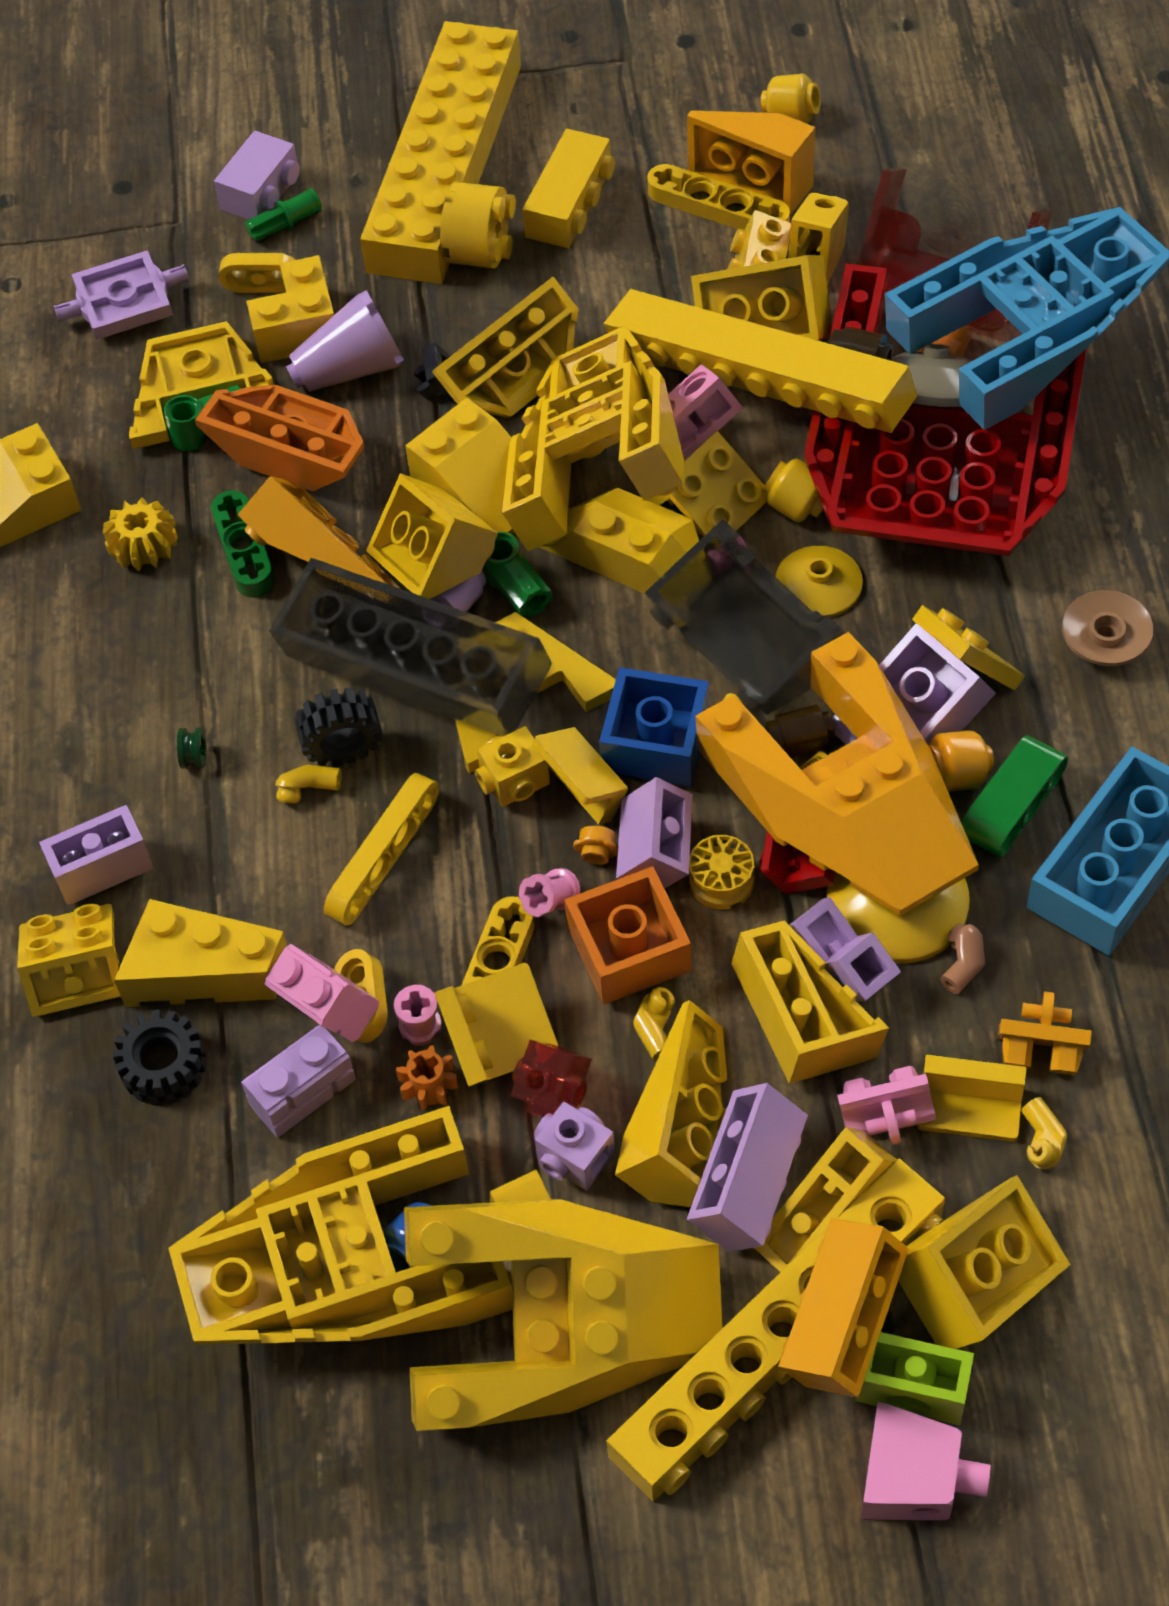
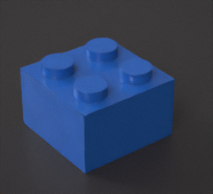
M619 667L599 741L600 756L617 775L646 780L658 777L670 784L691 787L699 757L695 716L709 708V681Z

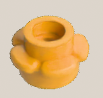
M586 826L580 830L579 840L574 841L573 847L575 851L581 852V859L584 862L593 865H603L608 863L609 859L618 855L617 834L606 827Z

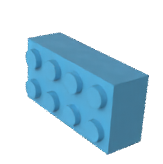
M1131 746L1032 878L1026 908L1110 956L1169 874V766Z

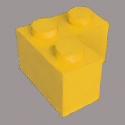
M319 255L279 263L285 293L246 301L260 363L290 358L289 355L334 316Z

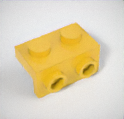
M755 210L745 229L738 228L735 233L730 252L736 254L735 258L731 259L727 269L786 259L791 223Z

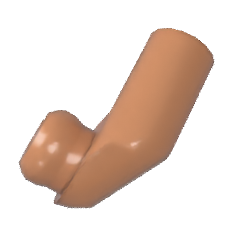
M957 924L951 928L948 934V940L952 942L951 947L957 951L958 960L941 976L940 980L943 986L953 994H959L985 966L983 935L978 928L971 924Z

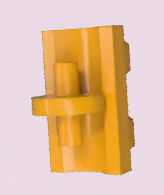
M1044 991L1042 1005L1023 1003L1021 1017L1039 1019L1040 1022L1031 1023L1001 1019L997 1039L1003 1040V1064L1030 1069L1033 1044L1052 1047L1049 1072L1076 1075L1083 1057V1051H1087L1090 1046L1092 1031L1051 1025L1052 1021L1070 1024L1072 1009L1053 1007L1054 993Z

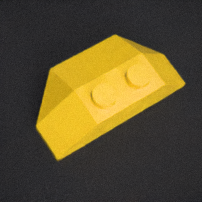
M551 277L436 367L432 373L457 404L468 398L487 413L509 419L538 396L536 390L552 359L573 350L575 323L577 322L579 309L557 280Z
M620 488L613 489L569 508L566 536H563L553 545L540 546V548L686 613L690 612L710 583V576L693 520L648 500L644 501L641 497Z

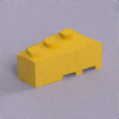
M785 920L740 932L731 964L789 1084L878 1058L889 1027L879 1017L874 1020L856 1001L857 994L847 984L842 987L824 968L826 962Z

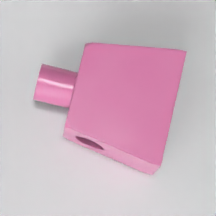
M878 1402L861 1518L869 1520L950 1519L955 1492L987 1497L991 1465L959 1459L962 1431L895 1406Z

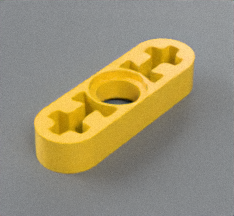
M505 897L493 906L462 985L522 963L534 931V918L524 910L519 897ZM513 914L519 915L520 921L513 923L509 933V940L505 938L506 928L504 920H510ZM492 952H504L510 957L508 965L499 970L489 969L483 963L486 956Z

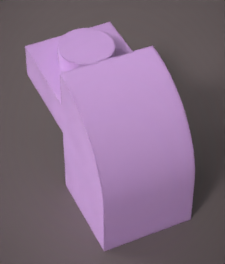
M830 897L821 899L790 924V927L826 962L824 968L842 987L847 984L857 994V1002L866 1001L901 972L875 934L872 932L857 936Z

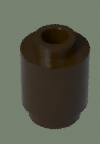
M845 327L843 330L834 329L830 336L828 344L892 361L893 345L888 344L886 334Z
M818 704L776 714L774 720L765 722V730L790 758L829 748V738L835 737V729L830 712H821Z

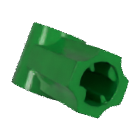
M236 385L227 389L229 392L239 390L240 387ZM213 394L200 399L189 395H180L170 399L165 404L164 414L169 440L175 449L192 451L205 443L207 435L196 426L195 419Z
M498 532L493 553L486 560L482 568L486 583L491 587L499 589L519 615L532 618L544 611L545 606L552 600V592L520 553L517 539L510 533Z

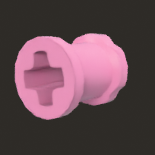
M565 868L553 869L546 875L534 874L529 878H525L519 887V898L524 910L536 917L543 916L554 909L559 911L565 910L564 899L580 894L578 879L575 874Z
M411 985L401 990L394 1000V1010L396 1017L399 1019L398 1027L403 1039L408 1040L412 1045L423 1046L429 1044L441 1032L442 1021L437 1012L438 1002L430 988L423 985Z

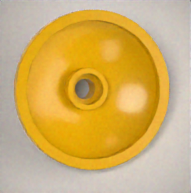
M835 872L834 885L827 887V897L833 900L857 936L873 932L895 964L923 961L947 949L952 943L948 940L949 931L957 924L965 925L969 911V890L965 878L901 916L852 888L850 880Z

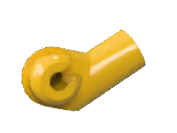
M307 764L285 772L276 780L275 785L278 786L276 798L279 802L298 803L301 799V788L307 787L338 791L342 781L341 768Z
M663 987L653 989L651 993L644 997L633 1021L635 1031L653 1061H657L666 1042L667 1035L664 1032V1027L675 1004V998L671 991Z
M1037 1097L1029 1101L1022 1108L1021 1112L1035 1130L1031 1146L1028 1145L1027 1157L1036 1168L1043 1170L1055 1166L1061 1160L1067 1140V1133L1041 1097Z

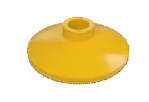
M809 546L792 552L780 563L775 576V588L781 602L794 613L815 619L834 617L849 610L859 599L863 586L862 573L855 560L845 552L828 546Z

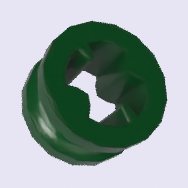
M202 727L196 728L193 733H189L186 728L178 730L177 757L181 769H187L189 764L192 763L196 764L198 768L206 766L207 743L205 731Z

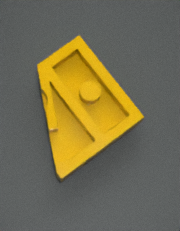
M922 605L912 620L959 660L1007 687L1016 690L1025 677L1019 670L988 649L987 645L989 642L967 627L965 630H962L961 628L965 622L945 608L936 613Z

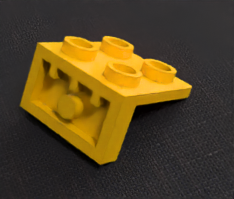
M716 431L687 459H684V484L678 486L675 491L668 495L655 496L648 499V501L657 505H661L665 501H668L671 506L675 504L686 517L693 520L695 528L712 546V544L715 545L718 541L735 533L767 502L769 493L763 490L765 485L723 436Z
M86 904L78 907L71 913L58 916L39 915L19 926L17 969L32 1017L121 997L114 982L120 962L115 948L114 912L111 904L101 906L98 904Z
M527 963L518 964L456 988L450 986L434 992L468 1087L553 1057L560 1052Z

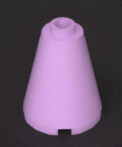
M367 290L356 295L289 355L292 363L286 366L297 388L305 385L307 390L311 392L398 368L405 364V361Z

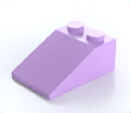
M917 623L879 664V667L927 745L938 733L959 732L964 729L996 694L975 672ZM836 714L832 717L835 735L847 745L858 739Z

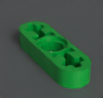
M224 491L213 499L211 511L236 588L239 593L246 597L262 596L269 592L274 584V577L265 547L256 541H253L252 545L246 549L238 550L231 547L236 539L251 537L244 530L247 524L239 516V522L231 524L227 510L235 509L238 515L249 500L240 491ZM254 564L258 575L257 578L250 579L246 565Z

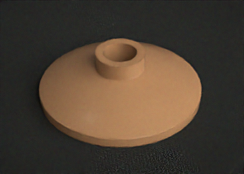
M1099 590L1078 597L1068 606L1062 621V633L1069 648L1080 658L1097 665L1119 666L1138 659L1146 652L1153 637V622L1147 609L1133 597L1117 591Z

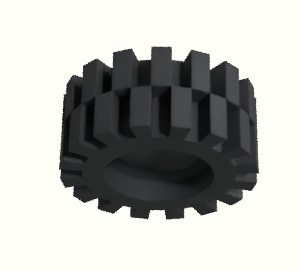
M345 688L343 694H339L338 689L329 690L330 696L324 697L321 692L315 695L316 702L310 700L304 702V709H298L296 712L295 725L303 755L307 756L308 761L313 763L317 760L320 766H326L331 761L332 767L340 766L342 760H347L348 764L354 763L355 756H360L362 759L369 755L367 749L375 751L378 747L377 741H382V728L375 703L370 695L366 697L364 691L358 690L354 694L353 688Z
M151 1010L152 1019L146 1021L142 1013L136 1016L139 1025L135 1028L129 1022L122 1027L126 1037L117 1035L114 1043L118 1050H113V1059L116 1070L130 1095L134 1093L136 1099L143 1103L148 1096L151 1105H160L161 1097L165 1096L169 1105L177 1102L174 1096L175 1093L180 1091L184 1098L191 1094L189 1083L197 1087L202 1081L199 1072L206 1071L207 1064L204 1059L206 1053L195 1026L192 1027L188 1018L183 1015L179 1020L177 1013L168 1010L166 1018H163L160 1010ZM164 1044L173 1045L177 1048V1059L170 1066L156 1071L147 1070L142 1066L143 1056L150 1049Z

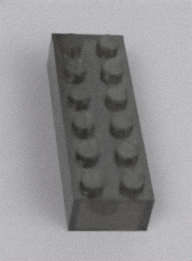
M314 558L309 560L269 629L272 637L288 657L500 736H505L518 729L553 664L538 637Z

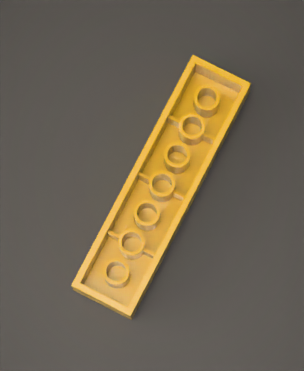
M444 22L360 238L366 273L436 284L443 283L450 264L446 263L443 258L450 255L449 249L441 248L440 242L444 202L453 201L455 192L448 191L453 182L479 184L521 68L518 30L459 22Z

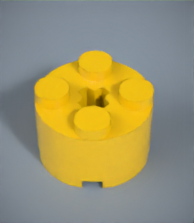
M453 182L448 190L455 192L453 201L444 202L441 217V248L449 249L450 254L443 258L446 263L494 269L499 265L501 259L508 260L511 256L513 240L512 236L507 234L509 219H513L515 214V195L507 194L504 187Z

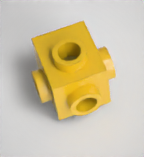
M526 726L505 736L494 737L484 746L477 749L480 767L475 770L477 781L486 795L493 793L501 807L514 801L526 800L535 791L550 784L548 763L533 747L534 738Z

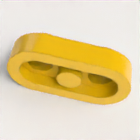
M232 253L225 256L220 262L219 282L224 288L236 293H284L285 288L279 263L295 259L284 253Z
M354 949L345 953L338 960L334 970L379 1000L378 1009L359 1039L356 1040L358 1043H368L381 1034L387 1022L388 1012L383 968L380 961L364 950Z

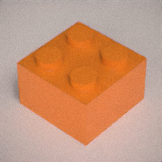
M653 866L564 899L567 928L603 1005L692 971L691 942Z

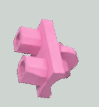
M912 1066L893 1070L892 1074L889 1075L890 1082L871 1087L870 1081L864 1078L845 1081L843 1094L837 1095L845 1127L864 1130L869 1136L888 1132L891 1144L896 1145L902 1143L899 1129L937 1120L926 1074L918 1075Z

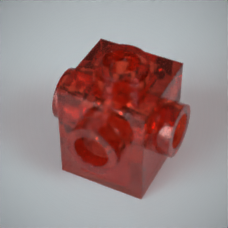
M530 1039L524 1057L518 1061L514 1069V1087L511 1096L527 1102L525 1111L542 1118L547 1113L554 1114L563 1101L576 1108L582 1103L587 1092L586 1076L592 1058L552 1043Z

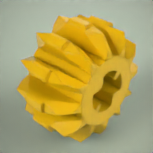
M141 497L137 504L130 505L124 500L122 510H110V520L103 523V533L106 539L105 546L108 553L111 554L112 558L117 559L122 568L133 564L140 571L143 565L148 563L157 568L159 558L171 559V548L177 545L178 536L174 528L176 525L169 510H164L158 500L148 504Z

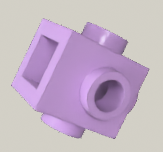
M563 1101L554 1114L547 1113L541 1119L534 1132L539 1166L554 1179L562 1181L566 1178L587 1191L615 1154L613 1131L603 1126L602 1120L591 1110L580 1107L577 1110Z

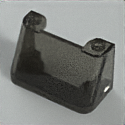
M722 519L645 592L654 605L649 613L666 631L673 626L740 690L736 697L753 715L760 710L764 714L769 715L812 689L811 652L842 636L844 632L827 615L823 618L817 610L814 612L810 610L761 564L759 558L752 550L748 551L743 545L740 546L737 541L738 533Z

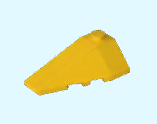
M690 1000L682 1004L626 1128L615 1172L618 1178L650 1202L691 1207L727 1109L722 1106L721 1083L727 1080L723 1027Z

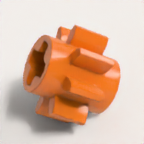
M432 1045L427 1050L417 1053L412 1050L408 1051L409 1060L407 1066L396 1068L398 1081L404 1083L400 1087L402 1099L407 1101L414 1097L419 1102L422 1111H425L428 1105H435L437 1103L443 1106L447 1105L446 1095L448 1089H457L459 1087L457 1075L452 1073L455 1068L453 1057L448 1055L441 1059L435 1053L434 1046Z

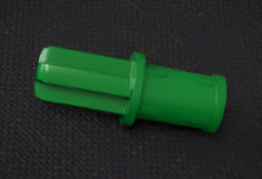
M309 188L284 202L281 200L274 202L273 208L247 220L245 227L252 240L260 241L284 228L288 231L293 229L295 223L321 212L322 204L314 189Z

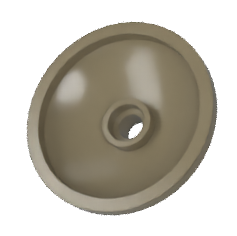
M926 344L924 350H918L911 354L903 352L892 358L893 362L908 365L918 395L913 402L914 404L961 407L959 403V368L970 363L972 360L950 353V347L942 344Z

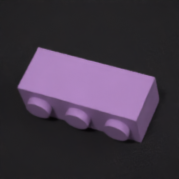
M768 1083L734 1090L686 1220L728 1252L763 1246L765 1239L771 1231V1221L780 1195L786 1187V1178L794 1154L801 1143V1134L808 1115Z

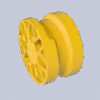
M712 835L701 840L692 849L689 858L690 890L697 901L705 907L727 910L731 909V905L738 902L743 904L750 897L754 887L755 866L754 856L748 845L733 836ZM721 840H726L727 843L723 844ZM713 841H717L719 846L714 847ZM733 842L737 843L736 848L730 847ZM742 847V848H744L746 851L740 852L739 850H740V848Z

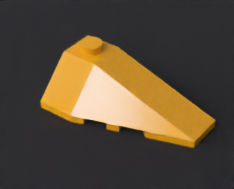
M270 476L238 513V516L247 524V527L244 529L245 532L262 546L266 544L274 546L387 598L402 601L407 595L375 560L366 554L360 557L356 553L360 544L351 535L334 526L337 520L298 483Z

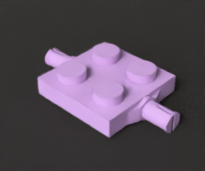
M148 250L71 274L76 287V299L54 305L53 307L59 323L82 315L90 323L94 336L98 340L172 316V309L167 298V287L188 282L189 277L184 264L161 272L153 264Z

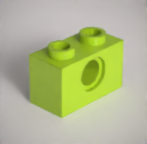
M880 1332L859 1397L855 1398V1401L877 1406L878 1402L886 1403L929 1419L960 1425L974 1353Z

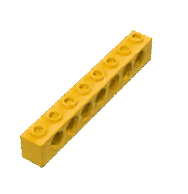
M899 1158L836 1219L878 1225V1222L885 1219L895 1220L902 1228L890 1233L905 1246H908L915 1239L944 1221L942 1214L945 1197ZM827 1228L606 1440L608 1458L652 1502L664 1491L668 1495L676 1492L690 1476L691 1471L688 1468L702 1454L709 1458L725 1443L729 1435L726 1430L739 1418H742L744 1421L751 1418L763 1405L766 1399L763 1394L776 1381L782 1385L792 1378V1376L778 1367L783 1355V1346L788 1337L776 1336L770 1331V1327L779 1322H786L793 1326L800 1307L801 1295L808 1285L818 1257V1248L825 1237ZM748 1357L756 1360L760 1367L752 1373H742L736 1370L733 1364L740 1358ZM713 1393L718 1395L723 1400V1403L716 1409L706 1410L699 1407L695 1401L703 1394ZM673 1429L682 1432L686 1439L678 1446L667 1447L658 1441V1437L664 1431Z

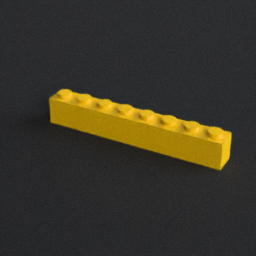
M633 289L627 292L603 323L607 333L626 326L655 366H665L690 375L702 364L717 375L726 387L733 386L750 391L759 397L767 396L784 401L793 407L815 410L830 418H842L858 423L868 429L876 428L892 433L918 396L908 365Z

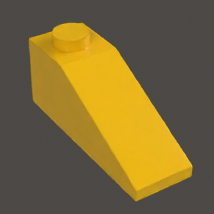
M845 1127L771 1221V1231L765 1239L764 1245L754 1247V1249L781 1272L829 1226L831 1218L836 1219L897 1159L864 1130Z

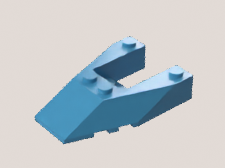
M1121 207L1068 219V226L1048 231L1043 226L1026 229V236L1003 241L999 236L993 237L885 293L886 330L911 354L924 348L926 344H931L995 309L1001 312L1022 335L959 368L960 406L986 430L1021 411L1079 356L1169 264V250Z

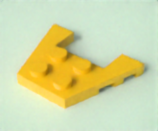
M227 321L147 340L139 379L141 388L139 398L135 399L133 427H130L129 430L132 448L134 450L170 441L162 410L165 404L176 396L189 395L200 399L213 394L216 390H223L236 385L240 389L275 385L271 375L266 369H262L253 358L250 349Z
M516 612L439 651L464 761L469 774L480 768L477 749L484 746L492 738L497 737L487 723V719L560 681L565 683L585 712H588L611 699L616 681L615 678Z

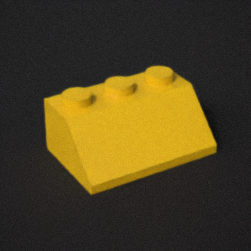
M400 473L366 552L418 599L428 601L480 574L486 560L493 553L498 532L443 488Z

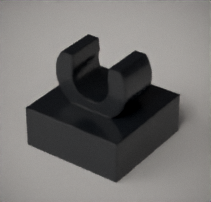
M433 343L422 350L424 364L414 371V376L423 382V384L416 387V391L425 399H432L440 392L448 400L453 401L454 399L432 373L450 355L439 345Z

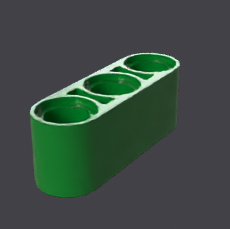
M1028 734L1025 735L962 820L961 824L968 841L996 857L1002 858L1061 779L1067 767L1069 756Z

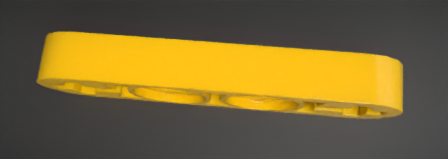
M669 164L657 165L647 175L648 195L657 203L735 229L744 230L755 210L790 223L789 207L780 200ZM700 191L710 194L708 198L702 200L691 197L693 193ZM733 203H739L746 208L734 212L726 207Z
M414 773L407 779L330 889L324 904L325 916L345 926L352 924L435 805L439 793L437 781L419 773Z

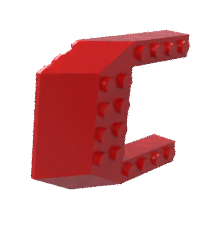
M846 263L830 336L834 329L843 330L845 327L879 332L885 303L887 268ZM1087 348L1035 397L1033 415L1016 413L986 430L962 407H940L912 403L892 433L876 428L868 429L858 423L838 417L830 418L821 412L813 410L804 451V460L832 531L1010 556L1065 494Z

